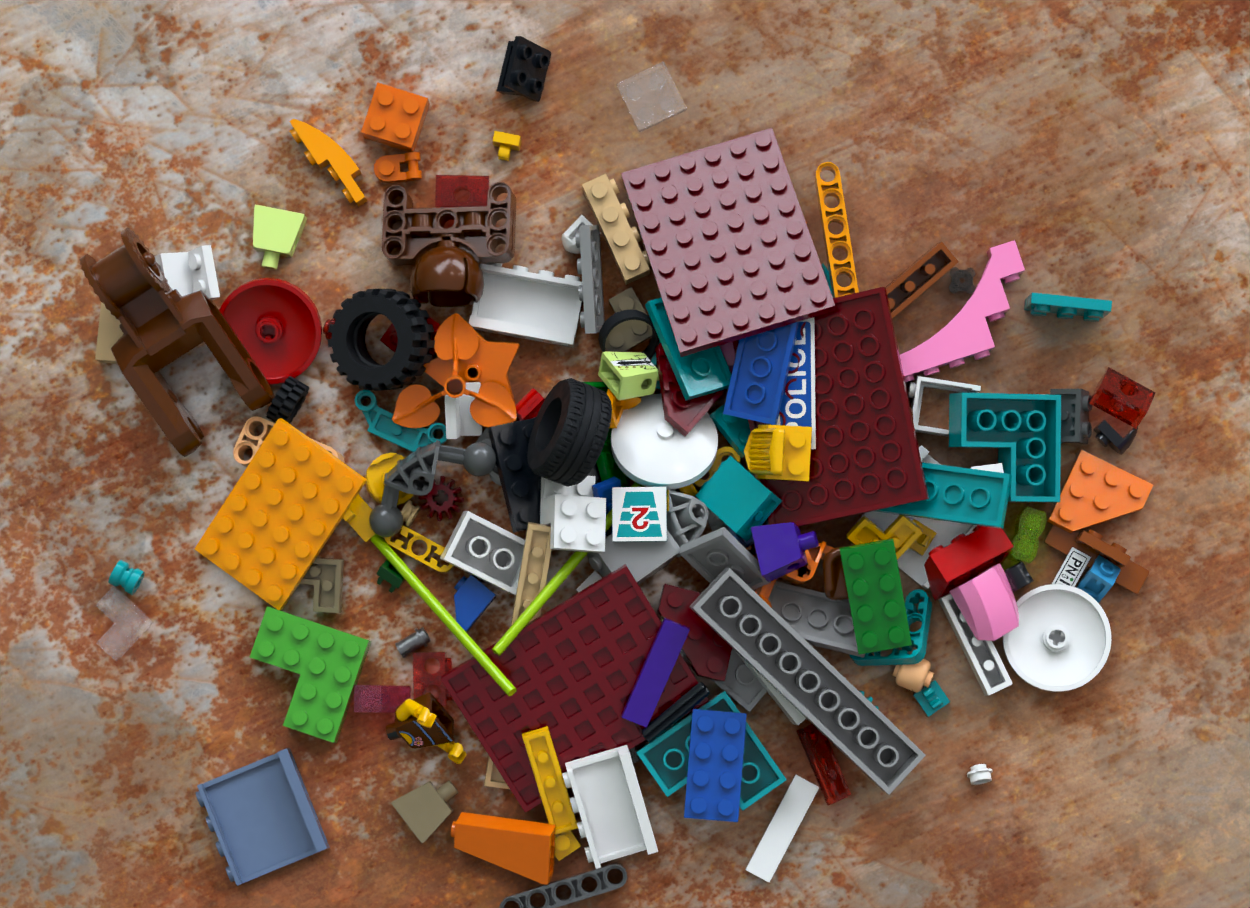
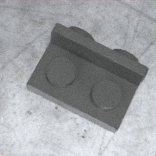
M1050 389V395H1061V443L1088 444V438L1091 437L1092 433L1089 411L1092 410L1093 405L1089 391L1083 389Z

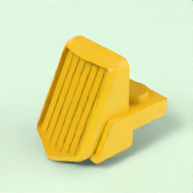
M758 425V428L750 432L744 449L749 472L755 474L757 479L809 481L812 427Z

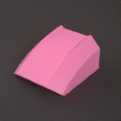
M1000 563L984 570L980 575L949 591L977 640L995 641L1019 626V612L1016 599Z

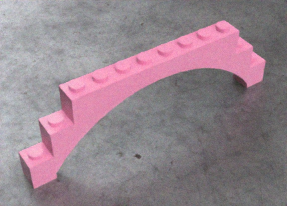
M1015 240L989 248L987 251L989 260L981 280L961 311L930 339L912 350L900 354L905 383L915 380L914 375L924 373L925 377L940 372L939 367L948 364L950 368L965 364L964 359L974 356L975 360L990 356L989 351L993 350L995 345L986 319L989 318L990 322L1005 317L1004 313L1010 309L1001 281L1004 280V283L1007 284L1019 280V275L1025 271ZM733 342L719 347L732 373L735 352Z

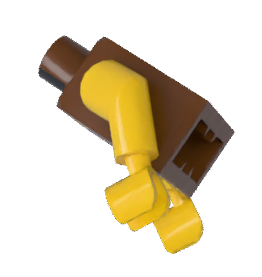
M431 692L413 700L406 699L395 709V723L386 726V734L390 740L402 737L411 748L438 746L445 752H448V758L456 764H461L467 755L463 751L462 744L454 742V719Z

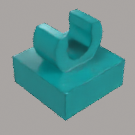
M936 680L931 682L929 688L924 686L920 692L913 694V697L927 717L950 703V700Z

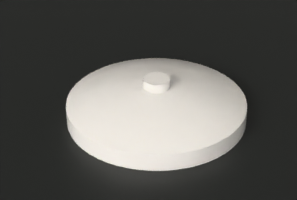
M661 394L642 397L641 402L637 406L623 410L617 428H612L611 450L616 464L626 476L646 487H667V490L688 486L702 478L709 471L717 454L718 434L710 415L706 412L686 437H684L665 420Z
M1050 584L1027 592L1016 602L1019 612V626L1003 635V647L1010 666L1021 679L1041 690L1064 692L1085 685L1100 672L1107 661L1111 649V628L1104 610L1092 596L1073 586Z

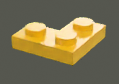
M864 515L846 536L855 545L893 539L898 560L923 533V530L907 516L899 515L883 531Z

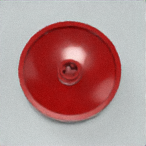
M260 278L246 282L231 292L219 309L269 384L284 383L289 376L296 378L311 365L319 351L322 340V323L319 312L313 301L304 291L287 281L275 278Z

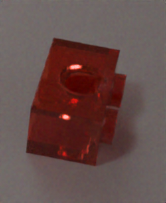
M436 175L435 207L487 206V196L490 188L489 176ZM461 190H466L470 193L469 199L465 202H459L455 199L456 194Z
M1108 367L1097 384L1089 404L1136 429L1147 414L1156 392Z

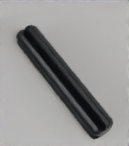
M699 682L649 723L647 728H643L641 731L643 737L648 742H653L710 694L709 689L704 683Z

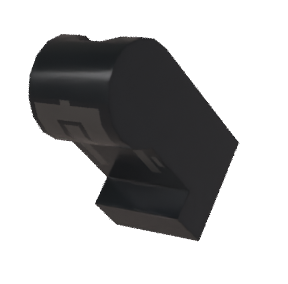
M1022 561L1004 570L1013 593L1034 581Z

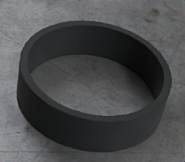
M623 310L613 314L604 322L598 337L602 352H606L605 343L607 336L615 326L628 320H641L652 327L651 341L641 353H644L649 360L656 352L655 348L659 345V337L648 315L638 310Z

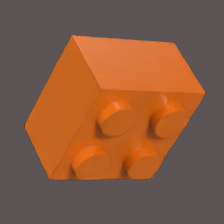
M377 82L361 133L363 137L406 152H415L430 106L428 98Z

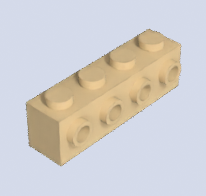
M604 174L582 184L584 195L625 285L649 275L650 269L648 266L651 265L646 250L641 251L638 242L642 241L636 227L631 228L627 221V218L631 216L626 204H620L616 194L620 192L615 180H609L607 175Z

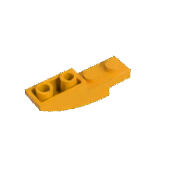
M297 119L289 121L293 127L290 133L297 144L303 142L308 149L304 154L313 166L317 163L320 169H323L330 164L331 166L327 170L335 182L339 179L346 187L342 192L349 203L355 201L358 207L366 203L367 199L354 181L362 173L351 157L335 141L320 130Z

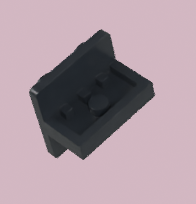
M516 36L514 41H508L497 92L506 95H520L539 102L550 64L551 52L522 36Z

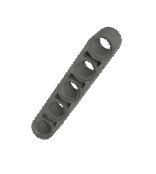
M618 863L602 866L597 870L593 869L551 882L548 885H541L509 895L501 902L500 908H505V904L508 901H516L520 908H557L622 887L627 880V871L625 867ZM616 868L623 873L621 882L611 883L608 880L607 874L611 869ZM589 876L595 878L597 881L596 889L593 891L583 889L582 880ZM560 885L569 886L571 896L567 899H560L556 894L557 887ZM542 893L546 900L545 904L542 907L533 906L530 901L532 894Z

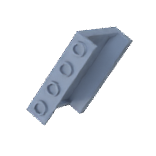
M290 748L197 785L199 790L196 792L197 800L201 807H206L209 815L206 817L207 825L211 832H216L219 840L216 842L217 850L221 857H226L229 865L226 867L227 875L231 882H236L237 886L330 848Z

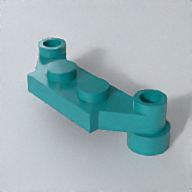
M361 390L355 396V404L363 412L369 424L367 430L369 433L411 452H415L420 446L424 447L434 443L436 440H439L440 444H444L448 440L446 439V426L442 423H434L428 429L424 427H403L392 421L393 413L378 407L377 398L370 390ZM371 398L370 405L363 406V400ZM437 431H443L444 435L441 439L434 437Z

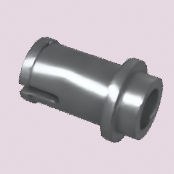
M423 627L419 630L415 628L414 633L395 643L403 658L423 645L424 647L428 646L427 643L431 639Z

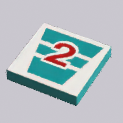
M612 487L613 542L667 541V487Z

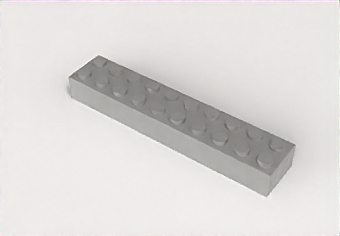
M726 567L689 606L886 794L890 795L926 756L730 568Z

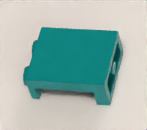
M729 456L727 460L719 465L715 474L701 486L700 491L695 495L727 526L746 541L752 536L751 527L761 526L782 502L778 496L764 486L732 456Z

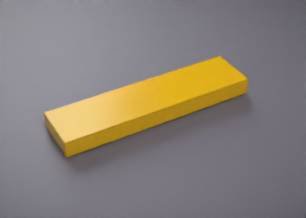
M548 726L523 733L522 738L548 822L551 825L556 824L555 835L577 829V821Z

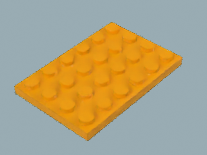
M279 418L196 545L195 550L275 609L282 610L367 479L287 421Z

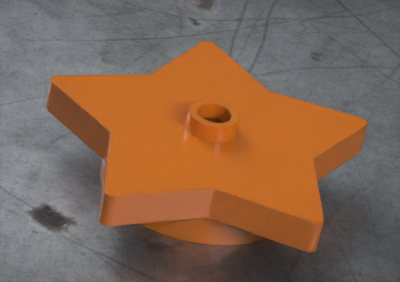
M476 332L479 339L478 349L470 359H458V376H461L465 382H480L481 385L485 382L498 383L506 388L514 400L507 373L520 347L519 343L486 341ZM437 357L430 361V363L423 365L426 368L425 373L444 387L445 381L452 376L453 359L442 360ZM472 367L478 371V375L475 378L469 374V369Z

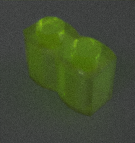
M1031 507L1021 510L1015 522L1016 534L1010 540L1014 547L1007 556L1009 560L1015 562L1022 561L1025 565L1034 560L1039 548L1038 537L1046 526V512Z

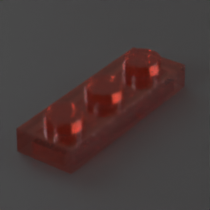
M813 724L797 730L796 732L827 806L851 796L829 740Z

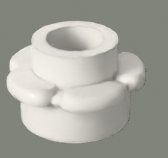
M986 764L974 765L970 767L971 771L967 773L971 785L992 781L991 773L993 770L991 768L988 769Z

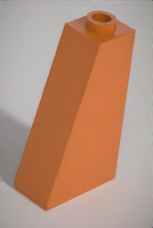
M461 812L457 821H453L451 837H454V848L544 885L549 884L554 874L556 824L551 825L548 823Z

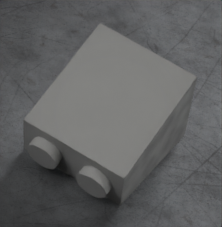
M668 530L667 541L613 542L612 533L605 538V552H589L587 556L591 567L598 571L602 577L607 576L626 564L639 585L668 566L680 553V547Z

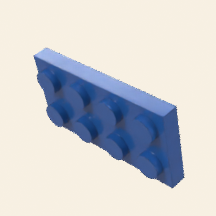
M799 322L739 340L723 414L777 425Z
M692 709L684 818L738 822L747 713Z

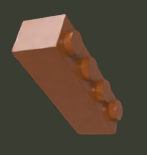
M943 242L936 243L886 286L892 319L959 262Z

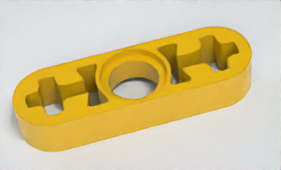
M404 525L401 528L400 534L406 538L409 537V533L414 535L409 540L406 550L402 548L405 544L403 541L397 539L395 542H392V536L384 537L390 546L438 572L445 573L454 567L449 564L448 566L443 565L440 568L438 567L439 562L432 557L430 562L425 561L431 554L432 546L437 547L434 553L439 556L442 555L445 547ZM417 540H423L427 544V551L420 556L415 555L412 551V545Z

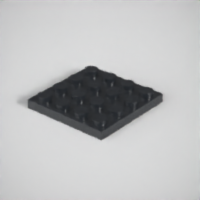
M536 418L488 428L491 445L496 454V466L513 533L527 530L528 522L540 524L541 477L533 473L527 459L528 444ZM597 463L588 474V476H595V484L602 482Z

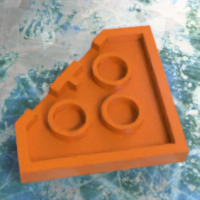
M1081 450L1060 492V502L1055 503L1047 522L1069 533H1073L1129 513L1140 511L1146 503L1153 484Z

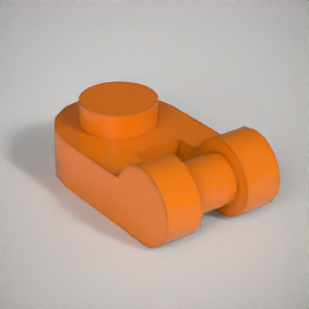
M420 152L380 157L374 164L376 177L383 183L421 180L422 171L419 170L418 162L421 161ZM408 163V171L401 172L400 164Z

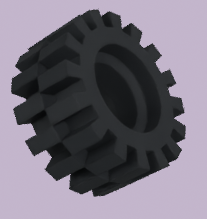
M289 376L281 385L280 390L277 391L275 398H273L272 404L266 413V418L275 423L279 418L291 423L306 399L309 386Z

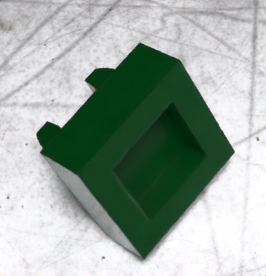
M388 560L380 566L376 573L380 576L377 584L380 585L386 580L391 584L389 589L391 593L406 581Z

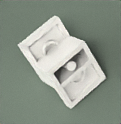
M211 245L200 246L189 252L161 253L154 256L171 289H177L181 296L201 290L211 301L220 297Z
M587 476L579 484L569 487L541 477L540 524L551 526L550 549L593 553L605 552L606 498L593 496L592 485H595V476Z

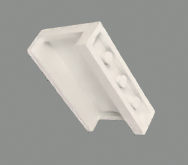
M480 263L484 277V289L478 303L474 302L472 315H470L469 324L474 330L574 348L582 305L578 293L579 285H582L580 277L565 275V278L554 277L555 273L545 270H539L537 274L528 272L529 268L513 265V268L509 269L502 267V263Z
M627 745L565 763L567 772L562 773L566 788L572 787L574 797L569 798L573 812L580 813L582 821L578 822L577 826L581 838L587 837L589 846L584 847L588 863L594 862L597 870L601 868V863L647 850L648 855L658 852Z

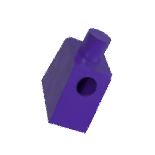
M792 522L751 527L761 575L768 582L807 564L805 550L819 546L815 531L801 534L798 526Z

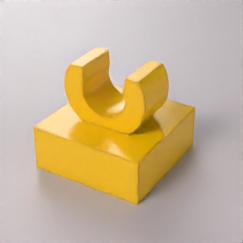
M494 131L493 145L499 147L498 159L509 161L511 149L520 150L521 136Z
M913 519L912 521L922 528L923 533L909 548L923 556L937 533Z

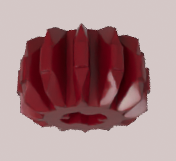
M440 476L439 485H437L434 479L433 488L427 495L418 496L419 500L427 501V503L420 506L421 510L423 511L431 507L427 517L432 518L435 512H437V521L439 522L443 519V513H446L449 520L453 519L450 510L453 509L457 513L461 511L458 506L454 505L455 502H464V498L455 497V495L462 492L461 487L451 490L455 485V480L451 479L445 485L446 480L444 476ZM440 492H445L444 495L445 497L448 496V501H443V505L439 506L437 501L434 502V498L438 497Z

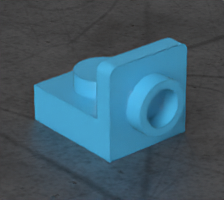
M1098 555L1092 567L1079 582L1077 588L1088 593L1099 603L1114 585L1121 569Z

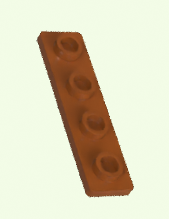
M1052 525L1044 540L1045 544L1066 556L1072 547L1091 557L1086 566L1088 568L1092 567L1098 555L1104 557L1121 569L1115 583L1134 594L1139 593L1149 575V570L1131 561V556L1125 554L1127 549L1114 542L1112 545L1102 541L1103 536L1091 529L1088 532L1076 531L1069 533Z

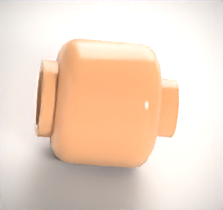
M923 659L917 664L896 665L892 676L896 677L897 685L918 693L922 690L923 686L929 688L934 673L930 671L931 663Z

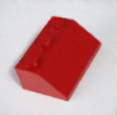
M976 526L973 529V533L967 536L964 533L951 540L950 545L944 548L942 545L937 546L928 553L929 557L924 567L935 601L949 594V591L980 575L984 570L998 563L1003 564L1014 547L1003 529Z

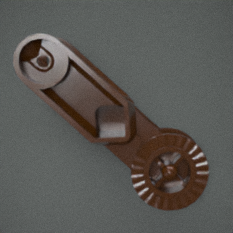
M127 227L121 231L124 245L98 262L90 255H84L79 259L82 266L81 269L84 271L89 285L93 287L94 293L99 296L100 301L105 304L106 309L111 312V315L115 316L121 323L119 327L124 334L111 347V350L122 374L174 448L182 456L186 457L202 444L201 440L204 438V435L194 417L177 398L159 370L205 342L250 410L254 411L268 405L275 398V395L267 379L217 306L201 290L185 296H181L177 289L172 290L154 255L150 253L149 248L144 245L139 236Z

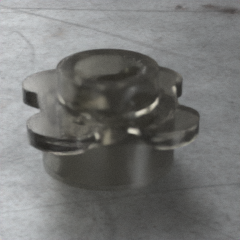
M953 267L949 272L951 276L949 290L952 293H973L975 290L973 285V277L976 275L975 270L972 268L959 270L957 267ZM961 278H963V279L965 280L964 283H961V282H960V279H961Z

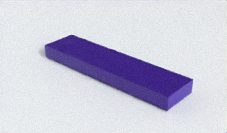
M664 618L622 712V718L647 728L688 636L689 627Z

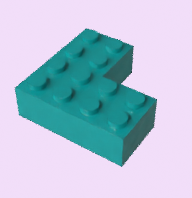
M964 392L949 394V447L998 448V463H1002L1004 473L1012 475L1008 502H1060L1061 395Z
M723 691L699 708L700 710L740 713L726 691ZM692 714L636 752L667 797L687 783ZM747 722L739 806L742 811L787 780Z

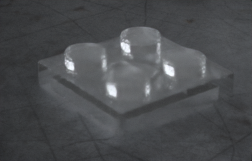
M664 61L616 84L639 133L687 110Z

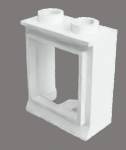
M917 376L915 382H910L908 398H912L911 408L915 432L949 437V430L918 425L924 387L954 392L979 393L981 386Z

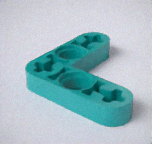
M913 590L907 595L905 600L909 628L914 622H922L919 630L915 632L910 631L912 645L901 647L902 650H900V647L894 648L892 653L885 657L881 656V651L865 653L864 658L850 655L855 664L859 666L917 664L923 660L927 649L932 612V601L924 590Z

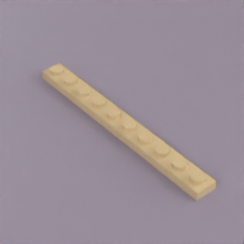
M528 522L511 626L546 586L552 551L550 549V525ZM541 609L535 614V616L530 620V622L541 615ZM488 756L484 786L510 789Z

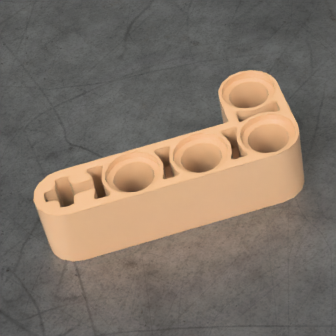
M258 416L249 418L234 447L233 456L235 460L247 467L275 423ZM263 424V433L255 436V428ZM313 440L345 463L341 453L332 447ZM252 448L253 455L251 459L245 461V451Z

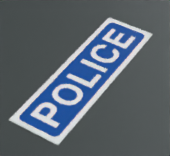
M813 317L799 322L793 353L800 357L797 372L788 374L786 381L787 384L791 379L797 378L796 381L791 382L788 386V393L793 399H790L784 390L780 412L785 416V426L812 427L811 449H816L815 322ZM804 322H806V323H805V326H804V328H803V334H804V336L802 337V336H801V333H800V329H801L802 324H803ZM794 355L791 358L789 371L795 370L798 366V359ZM779 414L777 425H782L783 418Z

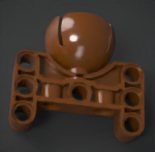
M496 182L491 185L488 190L487 206L413 208V200L402 186L393 185L385 191L382 252L390 263L395 266L414 265L410 276V291L413 299H417L420 303L427 304L430 301V304L436 307H465L472 305L474 302L478 303L484 289V277L479 262L503 264L509 262L514 257L516 196L506 183ZM508 193L505 200L496 201L500 194ZM404 196L401 203L393 204L397 197ZM502 218L507 219L505 225L496 227L498 220ZM455 220L452 227L444 228L447 221ZM403 221L399 229L392 230L396 222ZM506 244L504 251L495 253V248L498 245ZM402 247L399 254L391 255L394 248Z

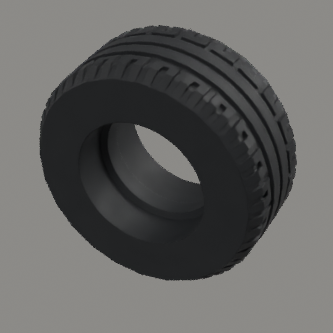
M572 378L559 381L552 388L538 412L528 444V465L534 474L568 487L579 484L588 476L601 454L610 427L612 405L605 391Z

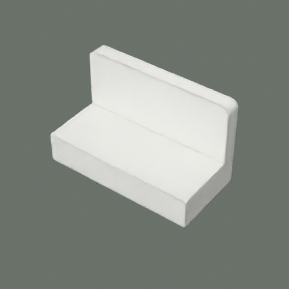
M466 382V389L478 394L481 383ZM463 394L458 398H452L445 395L446 439L482 435L483 426L476 423L470 413V405L475 399L474 397Z

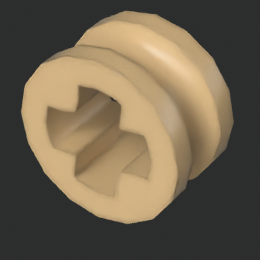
M411 500L405 504L401 511L403 521L406 522L408 527L420 511V506H413Z

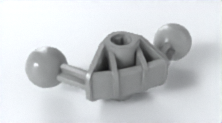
M670 489L667 530L679 547H681V545L701 536L707 524L709 511L707 506L694 496L676 492V489Z

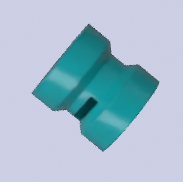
M119 560L109 577L108 583L115 587L121 585L125 592L134 595L144 578L145 572L138 568L130 569L127 562Z

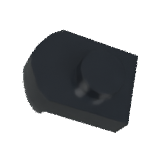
M1105 420L1100 422L1093 430L1097 433L1095 438L1104 447L1109 445L1115 452L1122 455L1132 444L1137 434L1138 426L1136 425L1123 438Z

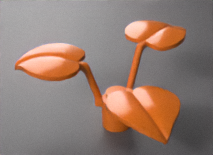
M458 313L452 314L440 325L434 338V349L437 356L442 360L453 359L452 376L445 381L444 390L432 397L430 390L423 385L413 384L407 386L397 398L392 421L407 428L429 426L440 415V407L435 402L436 399L445 395L458 398L465 394L475 398L471 402L470 413L476 423L485 427H492L515 422L517 418L515 403L505 387L495 382H485L480 386L477 394L466 389L465 380L458 376V359H470L478 349L479 339L476 331Z

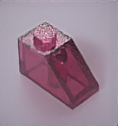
M355 685L354 712L395 713L397 706L401 705L406 699H411V686Z

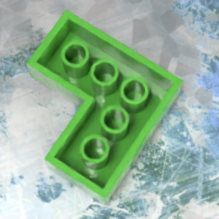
M267 606L250 658L300 674L283 726L332 743H337L371 641Z

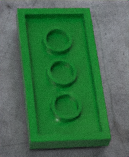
M887 539L840 548L858 654L911 646L912 642L894 540Z

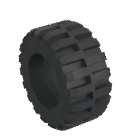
M367 289L366 291L354 293L352 298L345 299L341 303L343 309L335 311L333 318L336 319L335 323L330 324L328 332L332 333V338L328 339V347L333 349V354H330L332 362H337L339 365L336 370L341 376L348 375L346 380L349 383L358 385L360 389L396 390L403 388L404 385L412 384L416 381L415 376H421L425 372L424 363H430L432 359V354H429L430 348H434L435 340H431L430 333L434 332L433 324H428L427 319L430 318L427 311L420 310L421 303L417 299H410V294L396 291V289ZM380 314L386 316L393 323L398 338L395 354L385 365H380L371 358L365 343L366 330L370 322Z

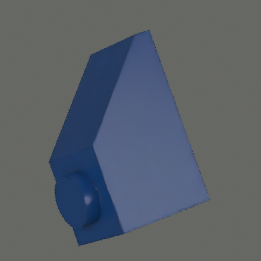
M472 575L468 579L463 576L454 587L457 590L454 594L456 621L466 633L497 596Z

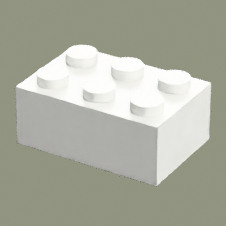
M463 511L440 559L509 594L516 595L525 540L469 511Z

